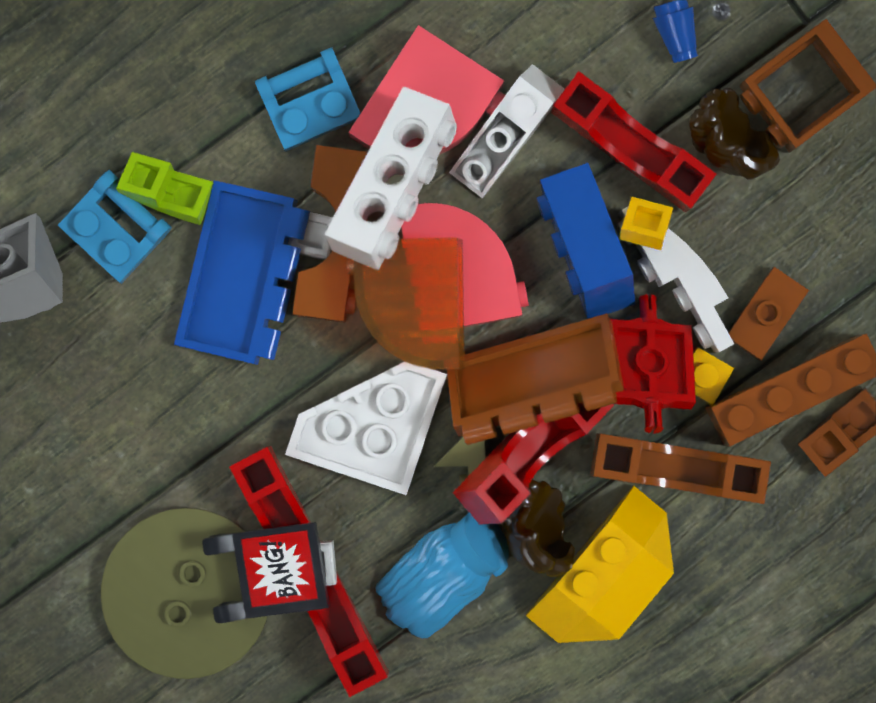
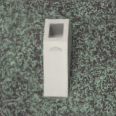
M532 64L519 76L449 173L483 198L551 111L553 104L565 89Z

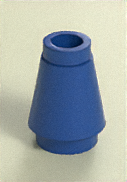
M674 0L654 6L656 17L652 19L669 54L672 56L673 63L697 57L693 6L689 7L687 0Z

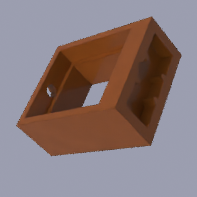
M825 19L746 78L739 87L743 91L740 94V98L746 108L753 115L759 113L769 125L765 131L770 134L772 142L779 149L785 147L790 153L876 89V83L829 21ZM810 45H813L850 95L795 135L759 88L758 84Z

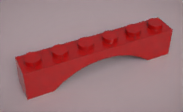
M271 446L265 447L229 466L245 499L263 529L311 522ZM336 571L337 584L327 586L330 607L307 612L350 698L388 678L389 670Z

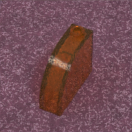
M457 237L399 239L395 252L391 258L384 259L379 270L347 257V271L349 276H354L355 297L360 315L369 332L382 347L397 358L419 367L429 369H465L463 239Z

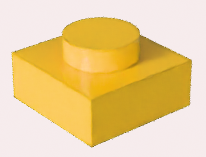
M631 197L619 239L661 250L671 220L673 207Z
M696 347L693 351L695 393L698 398L713 405L734 368L701 348Z

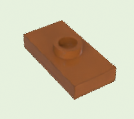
M772 267L728 331L733 343L759 361L762 360L809 290L776 267Z

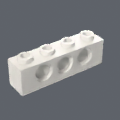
M403 86L324 234L333 252L376 270H379L385 258H391L398 244L399 236L397 234L404 221H410L418 205L417 196L423 184H429L433 179L438 165L437 158L443 146L448 147L456 134L457 124L450 104ZM411 139H423L416 147L405 146ZM393 175L404 176L397 184H386V181ZM377 211L384 212L380 220L376 222L366 221L370 214Z

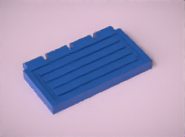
M214 180L174 345L258 365L260 357L275 360L281 331L267 328L269 320L284 323L291 290L278 287L277 285L279 279L294 281L301 248L287 244L289 238L304 240L310 211L296 208L298 200Z

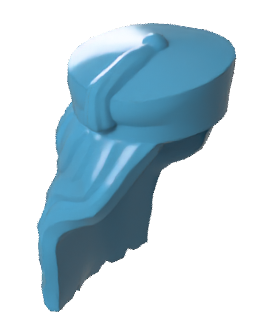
M470 513L457 523L443 525L434 531L428 532L376 584V593L382 597L381 602L383 606L387 607L386 616L388 619L402 629L407 628L416 637L429 638L485 591V587L492 574L495 577L500 576L508 568L509 549L506 538L498 524L479 525Z

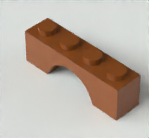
M316 145L310 187L313 192L326 199L335 212H337L367 152ZM332 251L319 265L298 272L293 315L345 323L346 314L354 315L358 290L350 289L352 272L360 273L362 263Z
M867 333L856 335L781 374L726 397L706 407V410L723 446H732L876 377V352Z
M596 433L590 475L765 504L771 461Z

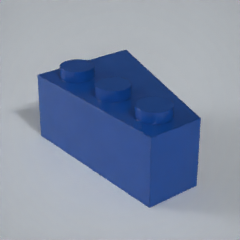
M589 163L541 179L542 195L536 197L537 204L543 220L551 219L555 233L550 235L558 258L565 257L569 268L568 271H565L569 287L573 296H579L586 318L589 319L606 313L610 314L635 305L633 273Z

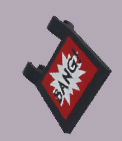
M317 522L217 534L202 540L203 552L207 556L235 551L242 601L223 602L219 606L214 607L213 614L216 623H227L248 618L330 607Z

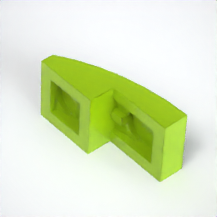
M132 152L116 189L119 193L145 206L201 226L207 211L213 181L174 171L170 162Z

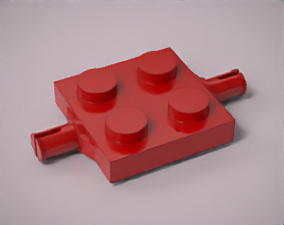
M645 294L638 299L640 318L633 320L610 319L613 326L624 387L623 391L616 392L617 403L615 404L634 405L643 408L645 415L644 431L651 433L653 430V434L663 431L662 409H692L696 403L692 325L671 324L658 319L656 309L657 297L651 295L648 299V294Z

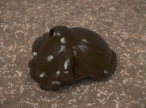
M713 89L701 98L699 102L700 108L694 110L689 120L692 144L696 151L705 154L709 162L718 170L753 180L774 169L780 161V155L772 142L770 134L765 131L758 132L751 127L750 119L739 107V96L733 89Z
M532 479L528 488L529 496L503 522V533L507 538L506 541L511 554L522 566L535 573H545L550 577L564 575L572 569L575 547L572 543L564 540L565 524L562 512L566 505L562 500V493L559 489L551 488L543 480L537 482Z

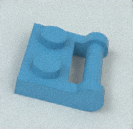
M332 47L320 52L321 57L270 79L264 76L254 81L285 152L353 123L361 114ZM329 72L333 83L279 106L275 97L276 94Z
M108 170L96 181L93 188L66 215L58 226L122 284L167 236L172 227L164 219L158 221L139 202L119 193L116 189L119 178L111 170ZM106 195L147 233L140 243L98 205Z

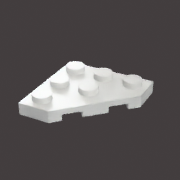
M405 361L300 413L285 455L407 495L447 374Z

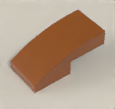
M864 387L798 443L825 477L857 453L863 444L876 435V399Z

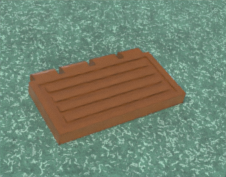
M607 313L446 360L453 428L459 437L463 436L466 445L497 437L496 426L499 425L504 435L537 426L538 414H542L545 423L579 414L578 403L584 402L587 411L617 403L616 392L624 390L613 326Z

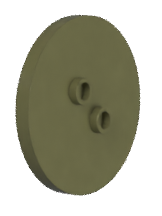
M171 509L140 521L116 544L103 572L101 605L105 622L113 639L120 649L135 663L153 673L177 679L201 678L230 667L240 660L255 644L265 627L268 616L219 624L214 620V607L219 606L223 602L242 601L235 551L209 556L203 552L202 540L217 534L245 532L237 523L223 515L205 509Z

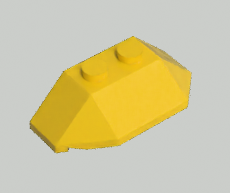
M633 485L574 556L572 569L564 575L557 576L525 616L557 643L619 640L674 574L667 513Z

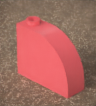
M418 25L348 133L350 138L370 150L404 86L450 104L457 124V130L451 144L448 147L443 146L440 154L445 153L464 141L475 130L486 113L490 116L505 97V94L500 92L504 86V80ZM411 139L405 146L416 147L423 139Z
M423 203L417 205L411 220L408 222L404 221L401 228L421 335L522 316L521 307L529 306L524 281L516 282L515 272L508 251L497 234L481 219L454 206Z

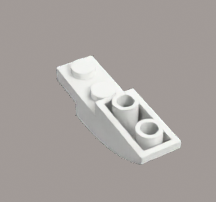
M628 207L619 213L622 221L617 223L620 232ZM669 228L661 250L635 244L642 256L641 259L637 260V263L649 283L655 280L658 287H661L674 279L678 287L672 290L681 309L684 312L690 309L698 324L693 327V330L704 349L711 347L714 353H718L734 345L714 308L715 305L728 299V296L714 274L690 246Z

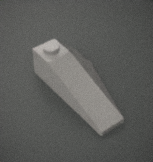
M37 213L1 228L0 323L26 319L63 303V273L41 218Z

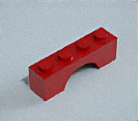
M579 71L552 106V114L685 213L693 207L717 175L683 148L663 140L640 124L617 103L612 95Z
M584 402L578 403L579 414L548 423L544 422L542 414H538L537 426L510 433L452 493L479 525L503 523L529 496V484L539 469L562 448L576 439L587 435L614 405L611 404L587 411Z

